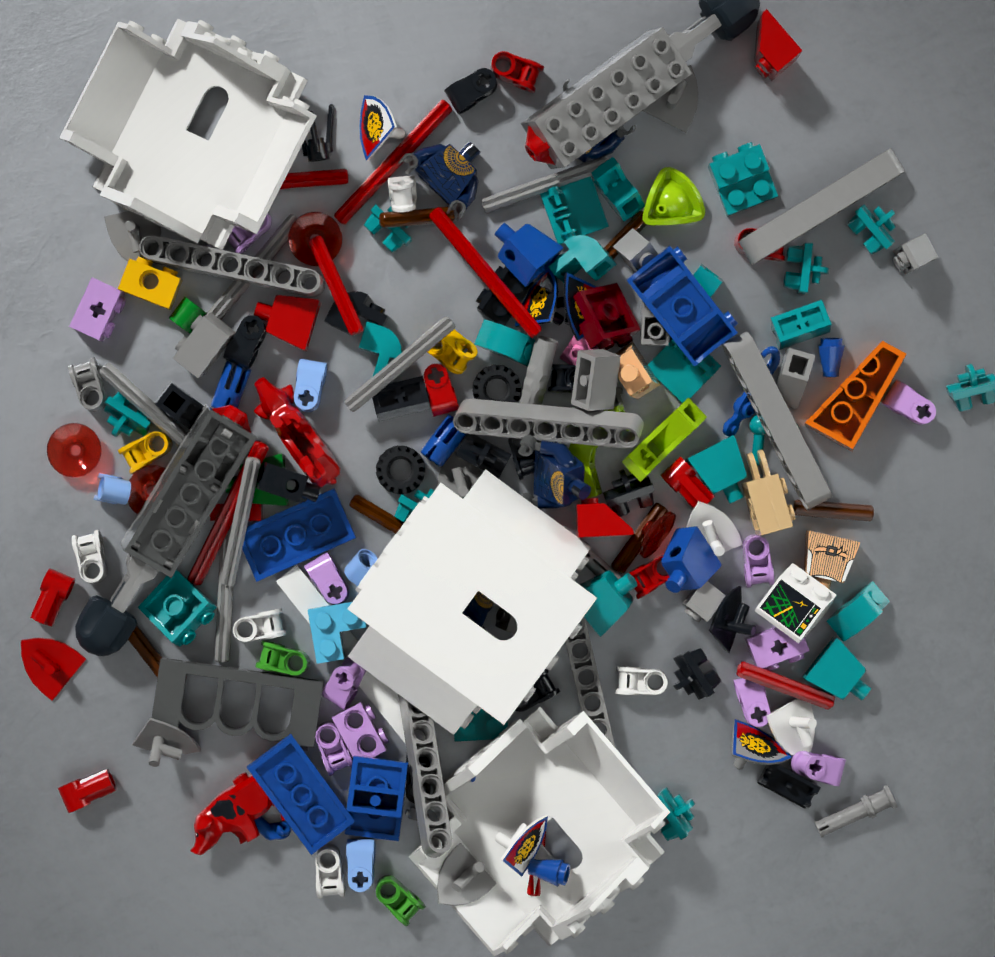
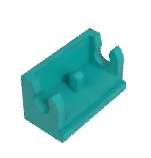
M822 300L771 317L772 332H775L779 350L830 333L832 325Z

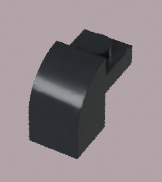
M358 291L348 292L358 317L361 316L377 325L385 326L388 316L384 315V308L374 303H370L369 307L365 304L369 298V295ZM334 302L324 322L350 335Z
M171 381L154 402L157 407L188 429L191 428L204 405Z

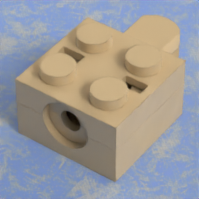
M763 450L757 451L763 475L760 478L753 453H747V461L753 480L741 483L755 534L762 536L793 527L792 521L796 520L792 505L786 503L784 494L788 493L785 479L779 478L778 474H770Z

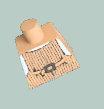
M631 342L615 353L621 356L618 379L631 397L640 399L661 385L634 342Z
M806 530L804 571L810 576H814L818 582L829 590L831 581L844 583L860 542Z

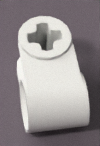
M415 175L388 178L392 211L409 212L416 209L417 190Z
M95 530L94 534L81 537L72 535V546L77 558L81 578L89 583L103 582L108 575V568L100 530ZM96 563L100 568V573L96 578L92 579L88 575V568L91 564Z
M282 608L238 619L233 626L234 636L239 641L249 642L287 635V632L283 630L280 616ZM270 618L273 620L274 630L272 629ZM241 622H249L252 625L253 633L251 636L244 637L239 634L238 627Z
M633 666L616 667V670L619 672L618 689H615V694L658 695L667 688V677L661 670ZM629 674V686L627 687V675ZM656 674L662 677L663 685L660 688L652 689L648 686L647 681L651 675Z
M324 845L319 849L315 860L317 898L322 899L326 895L345 897V879L342 870L341 852L334 845ZM331 853L335 856L336 862L331 865L325 864L321 859V855Z

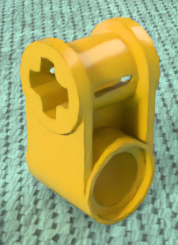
M454 329L427 353L440 361L450 372L462 374L466 370L469 360L474 359L478 352L476 346Z
M154 431L123 446L118 452L123 454L130 467V474H134L168 454L172 449L173 442L164 432ZM157 436L162 437L164 440V447L161 451H156L152 445L154 438Z

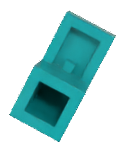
M611 157L591 172L595 179L593 182L623 222L645 207L638 190L626 178L614 157Z
M578 235L564 241L569 250L556 257L554 263L549 268L563 283L565 273L574 275L582 268L597 281L616 266L617 263L595 239L585 235Z
M484 319L474 345L528 367L535 340L517 330Z
M366 322L359 348L379 355L374 376L388 365L391 359H395L403 351L400 341L391 330Z
M872 581L852 600L839 607L826 622L844 642L873 622L890 601Z

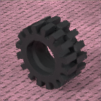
M494 364L485 367L476 375L473 382L474 399L517 403L521 395L519 377L511 368L504 365ZM493 379H501L507 385V394L500 400H494L487 395L486 386Z
M397 445L388 448L380 455L376 464V475L379 483L387 491L395 494L413 492L424 479L425 466L422 457L417 451L407 446ZM398 459L406 460L411 466L410 476L403 481L394 479L390 473L392 463Z

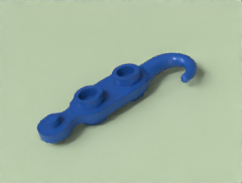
M770 346L764 349L761 355L764 359L768 354H771L767 367L771 375H773L780 362V352L776 347ZM745 391L734 402V415L724 423L723 434L728 437L738 432L743 419L750 418L755 413Z

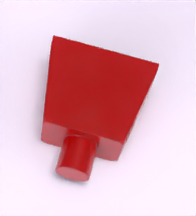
M276 295L273 306L258 302L254 315L268 321L265 330L268 334L307 352L321 301L310 298Z

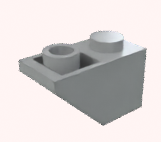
M633 228L613 246L634 273L658 255L651 243Z
M925 233L893 251L895 256L892 257L896 268L899 271L903 270L906 275L938 258V255Z
M641 301V345L668 346L669 334L645 303Z
M792 348L785 350L776 385L787 406L797 409L808 383L815 355Z
M707 581L701 588L692 590L682 604L687 607L684 612L697 622H700L701 619L708 622L726 595Z

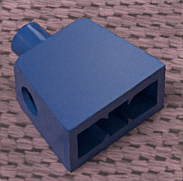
M503 223L495 232V236L504 243L498 253V258L525 287L543 274L554 263V260L564 248L530 224H525L515 232L506 223Z
M698 526L676 529L661 560L662 566L669 575L665 585L673 593L701 588L722 566Z

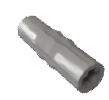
M536 336L519 403L542 405L558 341L544 336Z

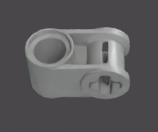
M95 357L90 358V362L77 366L73 364L68 365L69 374L80 404L93 412L104 409L107 395ZM91 392H98L99 401L97 404L90 406L87 402L88 395Z

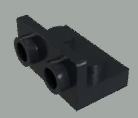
M499 266L495 271L520 303L534 285V282H531L525 287L506 266L504 268ZM484 288L476 300L479 303L477 310L494 322L506 326L512 315L490 289L488 291Z

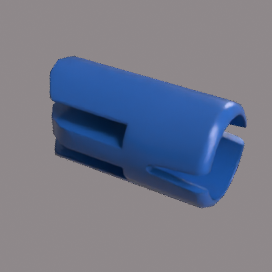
M226 361L211 402V407L218 408L231 404L238 408L251 369H245L241 376L242 367L235 365L228 379L232 363Z
M450 414L446 416L421 449L422 455L433 461L438 467H442L467 435L454 427V417Z

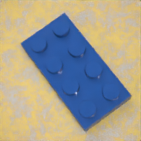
M334 488L320 494L316 502L306 500L247 526L242 550L255 580L258 582L356 538V535Z
M291 734L247 766L252 776L311 855L355 822Z

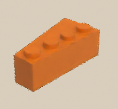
M882 341L805 422V426L852 452L903 363L906 353Z

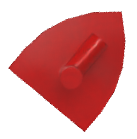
M47 638L21 640V657L25 671L32 683L46 697L53 701L85 662L86 658L69 645L57 640Z

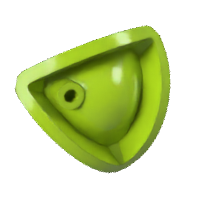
M664 167L654 180L647 197L643 212L645 224L677 225L702 220L705 216V207L696 186L685 174L677 169Z

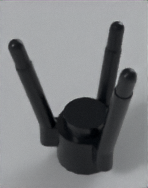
M330 104L328 108L326 142H324L323 137L318 138L314 120L310 128L312 139L308 140V145L306 140L302 144L303 156H308V162L330 159L329 153L333 152V104Z

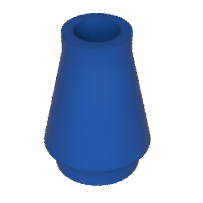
M820 338L818 350L823 377H839V369L845 345H842V338Z
M532 858L529 862L528 874L557 887L559 885L565 886L570 874V864L564 863V860H537Z

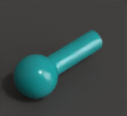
M757 415L751 418L749 427L754 434L752 453L757 466H760L757 451L763 450L766 433Z

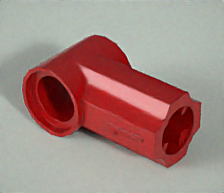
M679 457L660 475L676 493L679 492L693 509L698 501L708 504L715 497L695 476L696 472L682 457Z
M49 568L41 583V594L30 618L52 627L63 602L68 599L73 589L75 578Z
M106 769L83 780L77 779L59 787L58 790L68 813H71L91 804V801L113 793L117 788L112 774Z

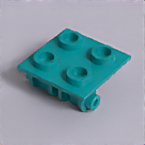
M591 176L561 187H552L547 192L540 194L558 244L564 243V241L571 237L587 235L609 227Z
M673 339L648 364L655 377L681 403L688 397L691 398L721 367L710 354L694 367Z

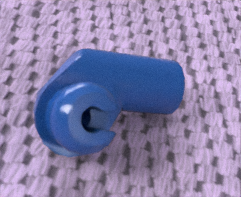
M262 816L255 819L259 833L267 840H281L290 835L291 827L286 821L269 823Z

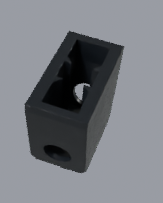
M263 461L255 488L300 503L301 498L316 502L321 486L307 482L308 476ZM289 480L296 483L293 490L286 489V484Z

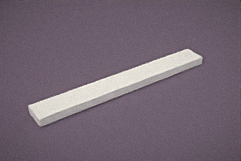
M298 564L276 581L309 624L308 609L330 605ZM350 630L341 632L346 658L358 642V639ZM345 659L339 660V662L342 664ZM366 671L359 687L405 743L398 694ZM414 731L417 739L425 740V735L422 731Z

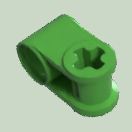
M265 640L261 641L263 649L260 661L256 663L255 667L293 676L300 675L308 670L310 658L305 652L285 647L282 644ZM294 655L301 657L303 660V666L300 670H294L290 665L291 657Z
M386 875L378 880L376 886L377 898L390 910L398 921L407 927L410 924L409 920L420 909L424 910L425 904L394 876ZM388 883L396 888L395 893L389 896L381 892V887Z

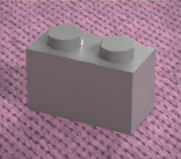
M213 313L203 317L201 315L198 316L190 327L193 329L192 333L188 338L184 336L175 347L178 352L173 359L197 378L204 376L236 333Z
M604 349L578 350L571 404L587 411L614 409L621 356Z

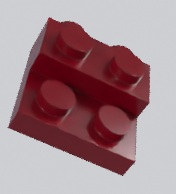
M618 283L579 291L573 296L585 319L579 327L590 349L608 350L615 345L614 343H617L619 347H623L633 341L632 336L641 330Z

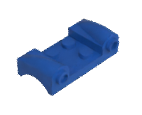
M669 245L627 278V282L695 367L716 348L738 333L734 328L738 323L729 311L723 314L683 263L687 258L677 246L675 249H672Z

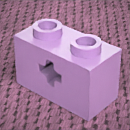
M92 277L69 327L103 342L105 337L109 338L114 330L115 324L112 321L116 313L120 314L125 306L126 299L123 298L125 293ZM102 306L106 312L104 315L99 314L97 317L94 309L95 307Z
M777 627L745 638L754 665L768 671L779 668L778 663L787 659L789 663L799 661L805 658L803 653L809 652L805 637L800 643H797ZM776 640L785 645L781 648L782 653L780 654L771 650L775 646L774 641Z

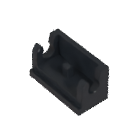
M423 376L388 384L372 397L379 422L431 409Z
M780 764L766 765L757 781L761 786L804 809L811 806L813 796L817 795L821 788Z

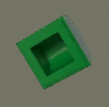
M184 297L169 319L191 334L193 331L190 328L192 323L198 316L201 315L203 317L207 312Z

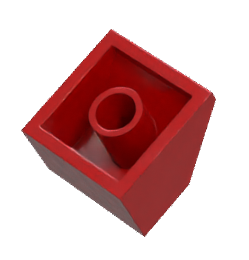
M766 9L757 22L754 62L757 64L755 66L757 72L764 79L768 77L773 81L797 60L802 49Z
M586 498L581 500V504L575 505L577 537L634 535L633 529L605 503H598V498Z

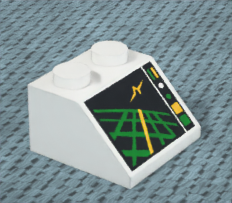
M792 563L780 575L759 603L755 612L797 643H800L825 616L837 595Z

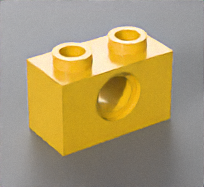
M139 256L136 261L129 258L118 289L171 310L183 281L177 277L179 272L164 266L162 271L152 267L153 262ZM149 275H156L158 277V285L154 289H147L144 285V281Z

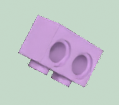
M363 701L334 715L332 720L352 757L356 755L374 758L387 750L386 743L389 740L382 728H376L373 722L376 718L371 706L369 704L364 705ZM351 713H359L363 717V724L361 726L353 727L350 725L348 717ZM364 737H372L376 742V748L372 751L364 750L361 746V740Z

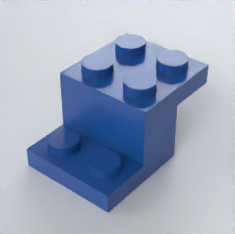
M353 756L346 811L349 812L355 822L345 829V835L399 841L408 762Z

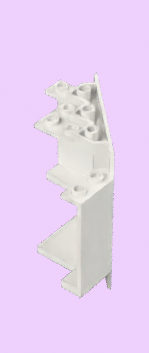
M177 19L167 40L155 34H152L151 37L143 33L144 27L133 21H129L128 24L118 22L60 139L104 162L92 186L101 191L100 196L111 200L112 203L130 212L144 216L145 219L163 228L177 232V235L196 244L199 240H202L223 250L234 226L257 234L317 116L308 111L309 105L298 100L308 80L278 63L280 58L268 51H265L264 54L253 52L245 47L247 43L236 36L232 35L230 39L212 32L214 27L202 20H199L198 23L190 21L186 23ZM214 87H221L228 93L229 100L210 140L208 141L187 131L208 90Z
M487 470L483 472L464 498H461L444 484L440 483L430 498L424 496L355 589L359 594L350 604L348 610L367 623L369 627L347 657L453 735L460 726L464 729L468 726L474 717L471 714L472 711L477 714L481 708L505 725L521 701L527 702L536 690L533 685L545 669L550 671L558 661L559 657L556 654L568 637L574 639L580 631L582 625L579 622L597 599V597L575 582L579 576L575 571L577 570L580 573L589 559L585 556L591 547ZM478 591L516 619L517 631L511 639L499 640L462 614Z
M539 707L524 721L518 719L499 734L500 736L486 744L470 758L471 760L467 761L443 780L452 835L450 849L440 857L431 858L423 852L420 845L409 856L436 889L443 862L459 843H462L477 862L484 864L485 871L497 884L480 899L466 905L451 907L494 956L502 952L506 954L511 952L519 944L516 940L520 935L524 937L533 929L548 946H551L558 939L563 940L569 936L575 938L586 928L584 923L590 916L593 917L598 912L606 913L614 906L615 903L612 900L620 892L628 888L631 890L637 888L644 881L642 876L649 869L650 864L665 852L650 833L655 834L666 824L663 819L670 811L584 711L557 727L544 710ZM476 776L475 781L471 782V779ZM547 815L548 821L554 818L582 852L583 859L578 867L570 869L569 878L565 886L559 885L557 887L540 879V896H530L527 894L530 876L528 869L521 877L505 864L501 858L507 849L497 843L495 837L499 832H502L512 838L522 823L529 826L535 820ZM432 837V845L436 849H442L440 839ZM541 844L534 859L555 860ZM533 876L535 893L538 877Z

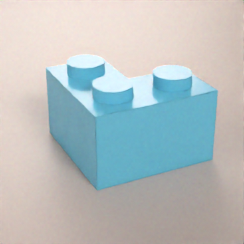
M353 601L308 609L317 664L345 659L341 632L368 626L367 623L348 610Z

